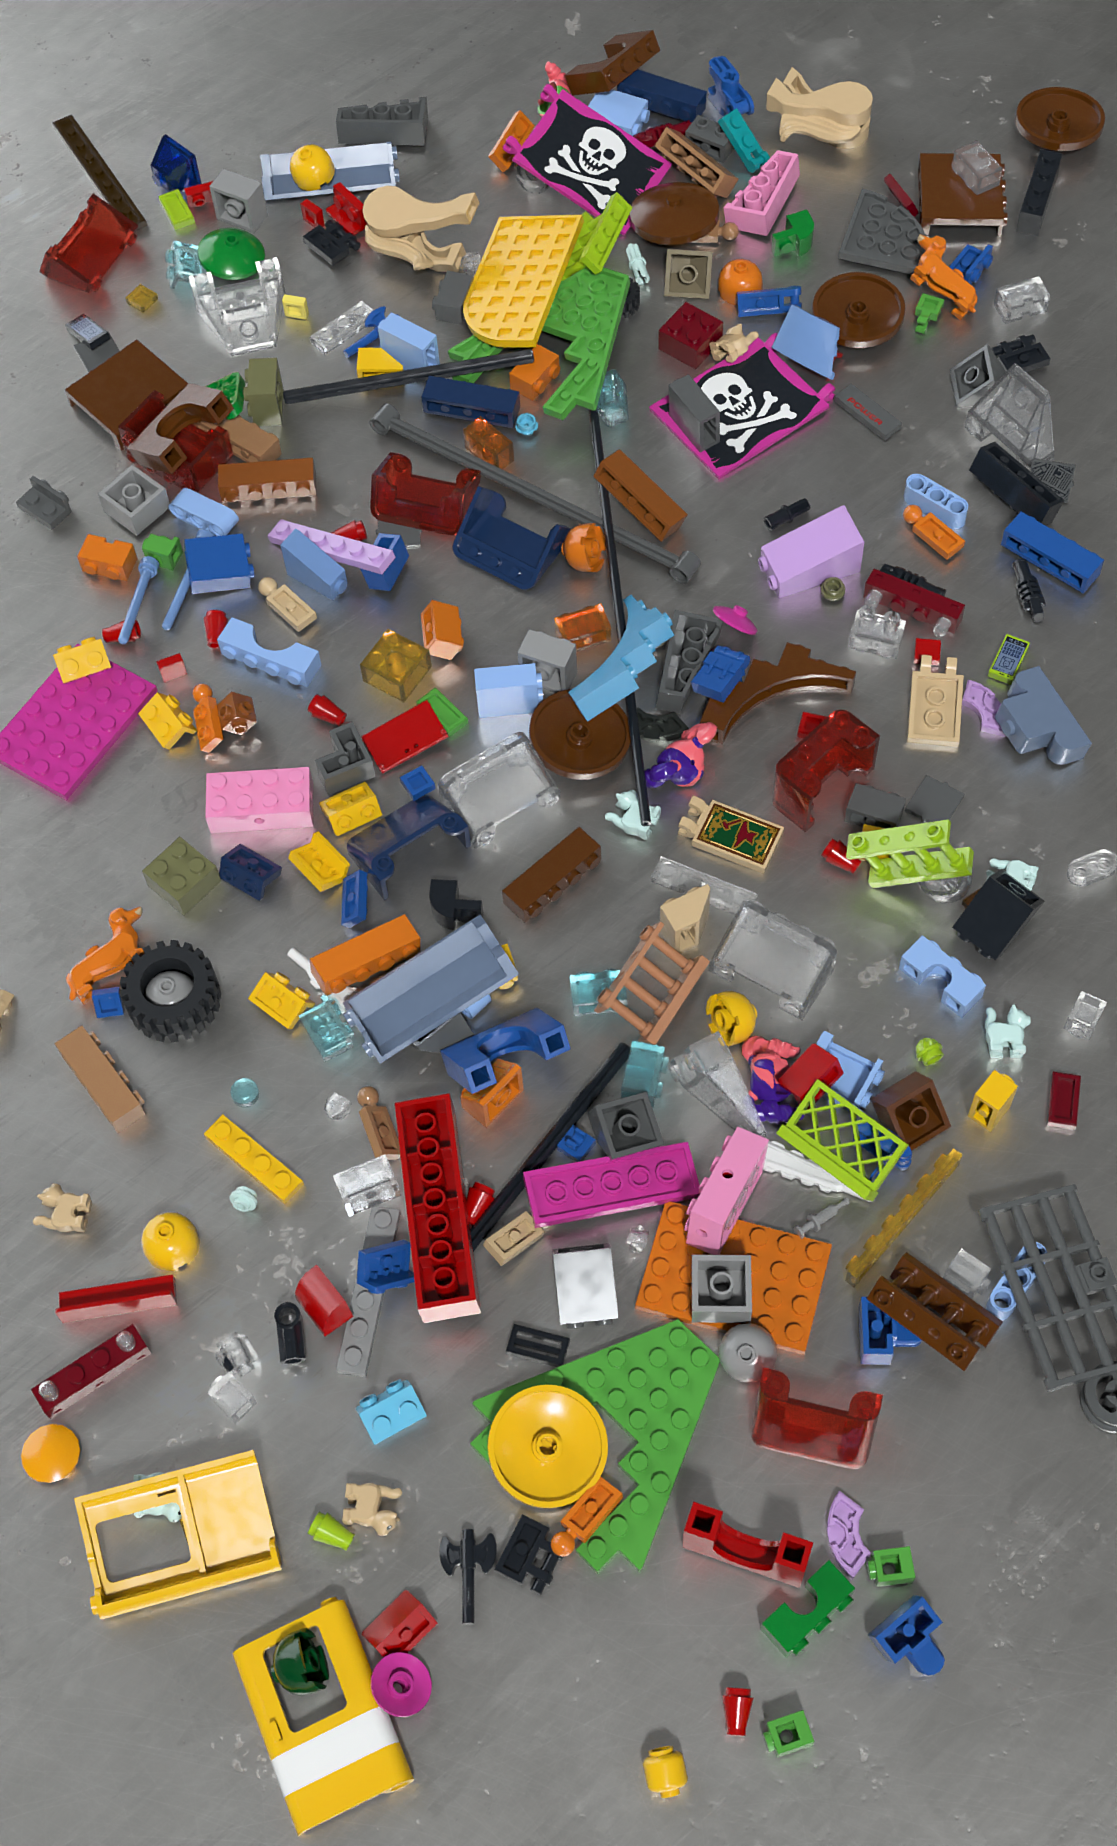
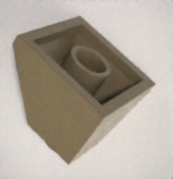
M667 249L664 296L709 299L713 252Z

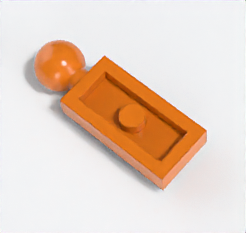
M909 505L904 509V520L909 524H914L912 531L946 560L964 547L965 540L931 512L923 517L922 510L917 505Z
M198 684L192 692L194 700L199 703L193 709L200 750L209 753L223 740L216 698L212 697V689L207 684Z
M600 1477L597 1483L585 1491L561 1520V1526L566 1531L558 1532L552 1537V1551L561 1557L570 1555L575 1548L576 1537L585 1544L623 1499V1493Z

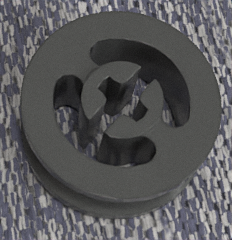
M1102 1364L1097 1366L1095 1369L1102 1368ZM1117 1373L1085 1381L1080 1395L1081 1407L1085 1416L1097 1428L1109 1433H1117ZM1101 1382H1105L1107 1386L1100 1396V1399L1104 1400L1100 1404L1096 1396V1386Z

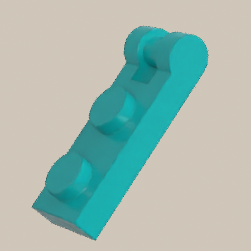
M737 108L718 120V123L749 172H756L759 170L760 165L763 166L770 159L769 154L762 150Z

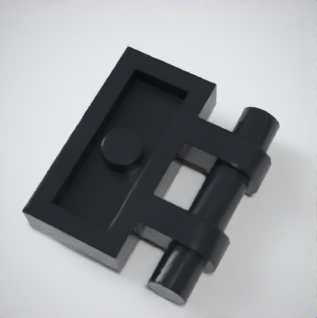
M328 220L325 223L326 229L318 225L302 236L304 244L332 266L349 255V248L352 247L354 250H358L361 246L356 236L350 232L347 233L343 230L342 225L338 222L334 223L332 220Z
M1033 334L1018 336L1014 341L1008 343L1003 341L998 343L996 347L991 348L1008 374V379L1048 366L1051 360L1040 342L1036 343V338Z
M522 1514L494 1569L495 1572L521 1586L527 1575L535 1579L530 1590L541 1595L545 1586H549L553 1579L551 1574L558 1560L561 1561L563 1557L556 1555L552 1551L551 1542L545 1540L550 1528ZM540 1550L548 1554L541 1569L533 1565Z

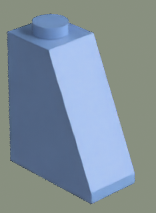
M295 528L280 545L287 575L327 598L334 600L345 591L348 585L345 569Z

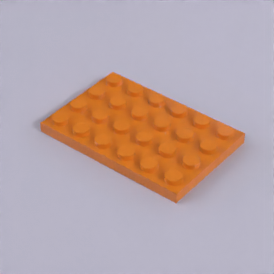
M667 1202L664 1204L635 1309L673 1320L679 1319L684 1323L726 1334L730 1328L741 1323L692 1322V1255L712 1254L686 1244L688 1232L684 1228L690 1216L687 1215L689 1206ZM738 1219L719 1255H751V1323L762 1326L771 1333L777 1348L805 1355L832 1244L806 1237L801 1239L799 1235Z

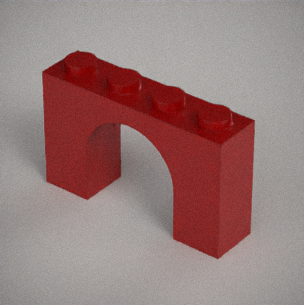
M693 1501L684 1529L683 1548L800 1588L814 1542L784 1532L780 1541H768L744 1534L723 1522V1511Z

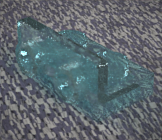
M173 241L171 248L167 249L165 254V262L168 263L166 279H169L170 288L175 289L178 281L200 285L202 269L198 260V246Z

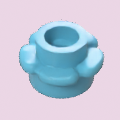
M523 413L517 418L515 429L518 433L531 435L533 431L538 429V422H536L532 414Z

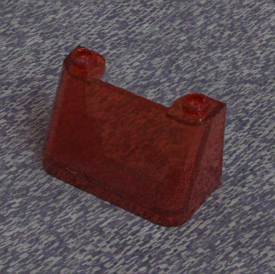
M93 193L87 200V209L80 212L77 221L58 245L50 246L46 251L39 271L49 279L87 293L92 291L96 293L103 283L101 280L124 249L127 246H133L138 238L135 233L139 226Z
M390 452L372 474L371 513L380 521L450 536L457 535L480 484L481 471L465 468L458 473L456 483L412 474V463L408 457Z
M763 1367L751 1426V1438L757 1446L849 1469H859L866 1464L870 1455L883 1395L861 1391L852 1397L848 1411L789 1398L790 1381L788 1377L780 1371Z

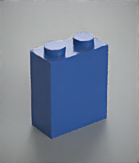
M243 533L184 539V553L192 594L250 588V578H254V568L252 563L248 564L247 557H250L249 542L244 543Z

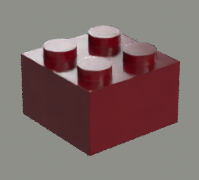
M685 302L659 329V350L696 370L711 354L709 343L712 341L716 342L723 336V321Z

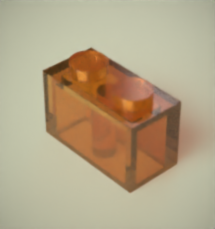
M481 416L463 429L465 448L476 457L502 470L514 461L513 442Z
M601 604L587 606L582 610L564 613L554 618L557 638L567 639L575 643L576 652L611 641V625Z

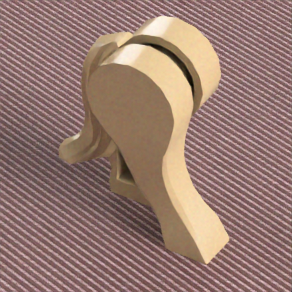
M792 67L783 83L777 78L774 80L767 93L766 110L782 114L779 135L780 141L783 143L790 135L795 133L810 136L819 141L829 143L836 148L851 149L862 145L868 138L873 97L871 91L866 86L851 81L839 82L813 91L806 84L802 75Z
M396 186L379 187L371 192L364 202L363 215L367 223L365 225V242L375 252L408 261L413 265L414 271L429 268L436 272H459L466 256L463 244L454 243L438 248L427 241L424 231L436 230L453 224L470 225L480 202L475 192L460 195L446 202L430 203L414 198Z

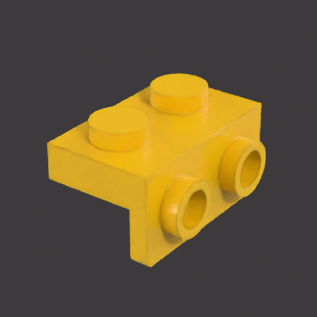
M90 637L82 640V645L72 648L71 645H66L57 649L58 653L53 654L63 684L111 668L101 639L96 640L95 637Z
M157 692L138 714L162 747L170 750L185 732L194 735L197 730L192 724L193 719L179 707L180 702L170 694L167 696Z
M319 831L313 833L309 844L291 850L288 857L320 892L343 883V879L346 877L350 867V863Z

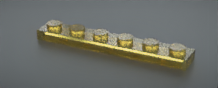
M953 1148L948 1155L943 1153L933 1166L936 1169L931 1175L926 1173L916 1185L918 1190L914 1195L907 1194L899 1205L901 1210L895 1216L890 1214L881 1226L883 1228L882 1232L878 1236L873 1234L867 1240L863 1247L865 1249L864 1253L860 1257L855 1255L845 1267L848 1270L845 1279L847 1283L855 1288L958 1168L963 1156L961 1153Z

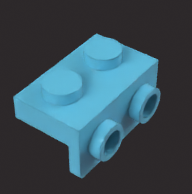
M401 1379L387 1385L386 1391L377 1396L371 1394L360 1400V1405L355 1408L374 1445L427 1416L408 1380L402 1382Z

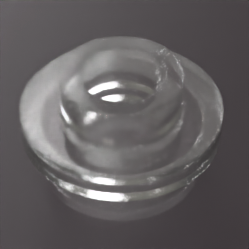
M638 1225L636 1229L631 1228L626 1240V1244L630 1245L629 1252L634 1253L638 1251L642 1253L646 1245L649 1231L643 1229L642 1225Z

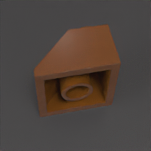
M917 1071L870 1098L880 1123L909 1144L911 1151L951 1127L933 1080Z

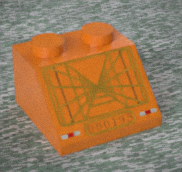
M497 1059L492 1064L497 1081L496 1084L473 1094L465 1088L463 1089L460 1097L462 1108L484 1127L487 1128L524 1090L522 1071L518 1064Z

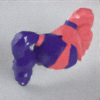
M707 722L696 724L690 729L683 731L681 734L682 740L669 744L659 754L656 760L657 765H653L651 769L645 770L647 787L656 788L662 786L668 780L681 787L695 785L703 777L705 770L703 746L714 738L717 726Z
M762 1036L749 1037L741 1047L742 1056L750 1065L752 1073L750 1090L742 1099L740 1105L742 1116L751 1123L766 1121L770 1124L775 1123L778 1125L783 1122L787 1123L797 1107L778 1104V1102L783 1101L791 1094L779 1085L778 1079L790 1068L785 1059L795 1058L800 1054L801 1049L800 1047H794L792 1043L782 1042L777 1038L767 1040ZM757 1100L763 1101L760 1105L754 1103Z

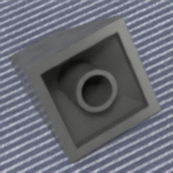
M987 344L950 369L956 405L958 407L993 405L1011 393L1008 374Z
M458 1013L410 1044V1046L420 1051L441 1053L440 1050L472 1037L474 1033L461 1013Z
M647 1091L595 1105L588 1113L595 1139L610 1160L664 1145Z

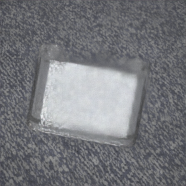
M517 732L454 768L446 773L438 782L440 802L460 815L469 826L471 846L474 850L481 845L489 844L494 838L495 826L535 802L540 807H551L560 799L559 788L532 743L523 732Z

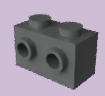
M698 115L685 132V136L714 160L724 163L734 150L720 124Z

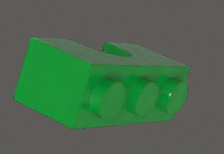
M830 1560L806 1582L805 1588L812 1594L816 1603V1608L811 1613L805 1615L797 1614L784 1602L761 1625V1631L786 1658L792 1652L796 1656L799 1655L809 1645L807 1638L814 1631L818 1635L822 1633L832 1622L829 1617L836 1610L842 1613L854 1601L851 1596L854 1593L855 1587Z

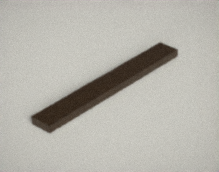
M72 114L53 122L55 131L126 233L130 234L146 227L147 222Z

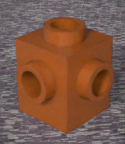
M231 691L217 704L221 728L224 731L243 735L257 723L252 697Z

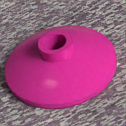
M735 605L734 608L714 606L713 613L726 624L746 634L755 635L757 633V628L746 616L748 611L739 605Z
M396 1652L385 1656L377 1663L371 1676V1691L381 1709L396 1717H408L418 1713L427 1704L431 1695L432 1683L427 1668L418 1658L408 1653ZM394 1683H398L401 1685V1693H398L394 1689Z

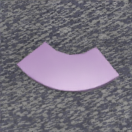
M968 680L962 705L972 709L978 715L982 732L1006 737L995 719L1001 703L990 689L980 683Z
M839 1491L834 1498L828 1515L827 1535L829 1546L836 1562L853 1580L870 1557L871 1552L865 1547L859 1534V1520L864 1509Z

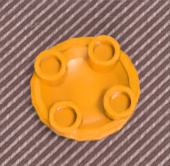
M49 1424L39 1427L29 1435L23 1445L21 1453L23 1468L32 1479L38 1482L52 1483L68 1478L74 1474L79 1460V1440L72 1430L63 1425Z

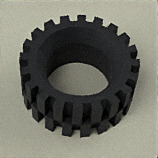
M171 940L170 946H165L164 941L156 942V949L151 950L149 945L142 948L145 953L142 957L136 953L131 958L134 963L133 966L126 964L124 968L126 977H121L120 979L122 990H120L121 998L135 1027L138 1030L142 1029L145 1036L151 1038L154 1034L156 1040L164 1042L165 1036H168L172 1043L178 1042V1036L184 1035L185 1039L188 1040L193 1038L191 1031L196 1029L200 1034L205 1030L203 1023L207 1021L211 1024L215 1019L212 1011L218 1012L220 1008L218 999H221L220 985L209 958H205L202 950L197 948L194 951L192 944L187 942L184 943L183 947H180L178 940ZM179 970L190 974L194 978L192 991L188 997L176 1005L168 1007L156 1006L148 1002L144 997L147 985L159 973Z

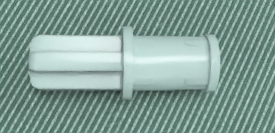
M630 243L626 248L630 261L628 265L633 271L638 285H644L642 277H644L646 283L650 280L645 267L646 260L642 257L639 246Z

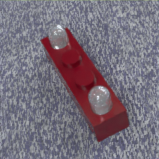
M873 569L865 583L864 604L868 609H875L881 604L895 612H901L920 622L933 625V633L937 637H943L947 632L955 634L962 621L965 604L877 569Z
M131 1324L33 1387L31 1391L49 1419H52L152 1353L135 1326Z

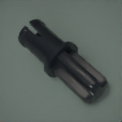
M803 498L789 506L782 505L781 509L763 518L764 524L769 531H772L787 522L792 523L793 518L810 510V504L806 498Z

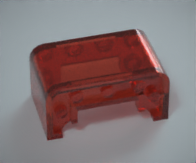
M156 390L118 426L126 457L134 464L138 462L127 447L166 408L162 402L164 395ZM190 424L179 431L173 438L187 457L175 472L168 474L147 467L145 469L151 474L159 475L169 484H174L181 489L188 488L199 493L218 473V465L227 464L233 457L228 431L217 426L214 430L211 428L208 432H205Z
M842 709L834 711L776 764L773 806L804 832L808 831L815 821L811 815V810L814 806L812 801L821 792L822 784L837 770H840L847 777L853 771H862V774L867 776L875 768L880 735L851 712Z

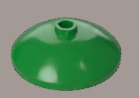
M220 228L202 238L198 245V260L207 272L216 277L227 280H240L256 274L262 268L265 261V250L260 240L245 230Z

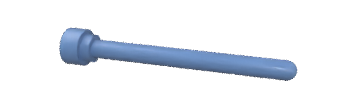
M200 529L195 538L212 537L215 535L208 530ZM187 569L162 623L164 630L171 629L190 587Z
M145 556L139 563L140 578L118 638L119 643L122 645L126 644L129 640L149 580L156 576L158 572L159 562L153 557Z

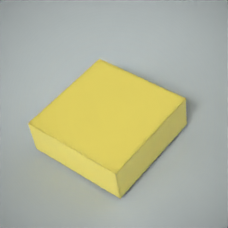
M284 294L282 303L285 316L307 320L309 311L306 298Z

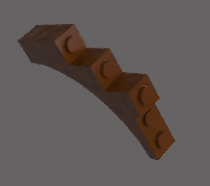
M787 642L778 666L768 661L753 659L744 682L739 681L724 703L710 698L699 724L707 722L715 724L717 732L711 741L723 745L734 725L756 705L774 696L797 690L831 689L852 693L856 671L844 666L839 667L829 664L820 659L810 658L811 649Z

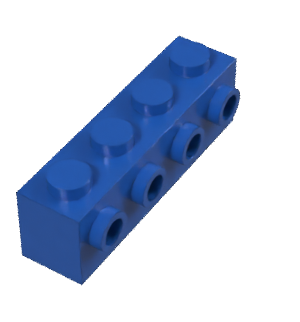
M1020 512L1003 533L1001 542L1003 547L1083 594L1101 573L1104 559L1023 512Z

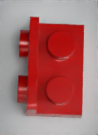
M341 182L333 186L334 204L326 208V213L335 222L342 225L344 231L356 235L364 230L365 225H367L363 215L364 204Z

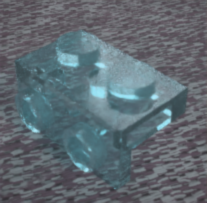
M325 994L321 996L322 1003L300 1014L299 1020L324 1062H327L353 1048L351 1037L354 1036V1032L347 1021L344 1023L341 1021L339 1015L342 1013L335 1000L330 1002Z

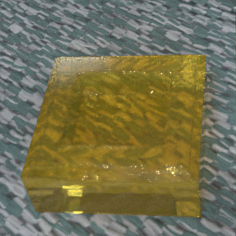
M140 284L125 299L127 304L144 313L158 300L157 293Z

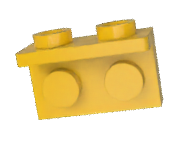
M366 782L319 802L320 808L329 820L336 836H340L382 816L376 795Z
M265 972L248 999L284 1027L293 1029L306 1007L313 1008L315 1002L309 999L310 994L306 990L298 986L294 988L290 985V979L280 972H276V974Z

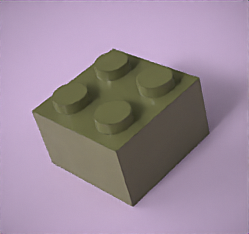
M277 358L249 359V368L245 369V382L248 385L243 390L244 400L249 402L247 403L248 417H252L253 423L258 426L282 425L284 388Z
M180 836L142 870L148 887L183 916L221 882L216 865Z

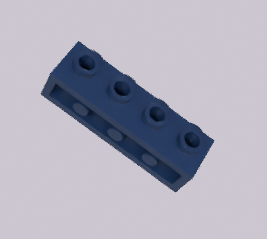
M639 69L635 70L617 85V91L648 100V110L682 121L690 120L692 123L706 109L707 91Z
M429 376L421 396L424 413L514 428L520 410L519 391L443 377Z

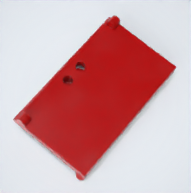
M428 700L361 736L363 743L366 745L382 774L449 737Z

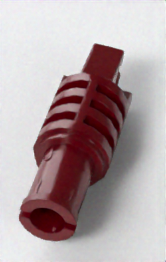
M690 120L674 125L666 123L659 125V127L648 128L643 132L633 135V137L647 147L655 148L666 127L679 131L685 136L686 130L692 123Z

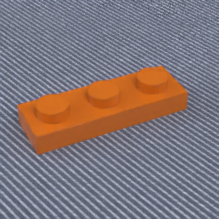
M521 110L513 115L488 156L502 172L509 169L515 154H510L503 150L506 139L509 136H513L522 146L535 126Z

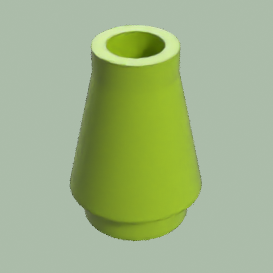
M320 1511L307 1533L313 1536L314 1541L335 1546L347 1551L355 1536L328 1512L325 1515Z

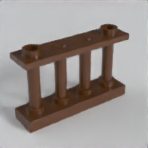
M907 1252L901 1257L890 1275V1278L894 1281L890 1282L885 1277L880 1276L867 1297L868 1301L963 1371L968 1368L980 1349L975 1342L977 1341L986 1348L1003 1323L999 1318ZM905 1288V1289H906L907 1291H909L911 1294H913L914 1296H916L917 1299H916V1300L913 1299V1298H912L911 1296H909L907 1293H905L904 1291H902V1289ZM927 1305L931 1307L933 1310H935L937 1313L942 1315V1317L939 1318L933 1312L928 1310L926 1308ZM954 1324L965 1332L966 1335L964 1336L950 1325Z

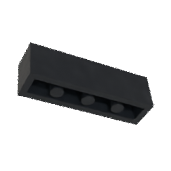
M1040 150L1020 210L1016 232L1034 236L1039 235L1059 173L1062 153Z
M996 442L981 447L969 469L979 481L987 485L995 495L1002 498L1014 511L1032 516L1045 526L1053 522L1064 502L1060 496Z

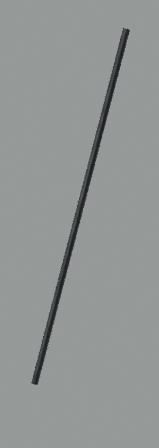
M598 406L595 411L588 409L596 470L601 461L604 460ZM598 482L619 644L626 630L612 514L609 491ZM632 692L625 697L640 820L642 826H650L651 816L635 692Z

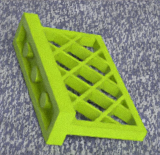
M819 1079L816 1080L787 1124H782L776 1133L864 1200L872 1202L879 1193L877 1190L909 1146L901 1138ZM822 1089L828 1093L830 1105L816 1108L814 1097ZM834 1098H835L837 1101H839L840 1104H835ZM842 1107L850 1109L852 1122L838 1124L836 1109ZM830 1110L833 1125L819 1127L817 1112ZM811 1113L814 1129L802 1130L796 1125L802 1115ZM856 1114L863 1120L857 1121ZM869 1123L873 1127L874 1138L860 1140L858 1125ZM853 1126L855 1141L841 1144L839 1128ZM833 1129L836 1145L825 1147L821 1144L820 1132ZM878 1130L885 1136L879 1137ZM810 1133H814V1134H815V1139H814L812 1136H810L809 1134H810ZM891 1139L899 1145L893 1155L882 1157L880 1141ZM875 1142L877 1158L863 1160L861 1145ZM856 1146L858 1161L845 1162L843 1160L842 1148ZM836 1149L837 1155L833 1153L831 1150ZM878 1162L880 1173L872 1182L865 1175L864 1164ZM859 1165V1171L853 1168V1166Z

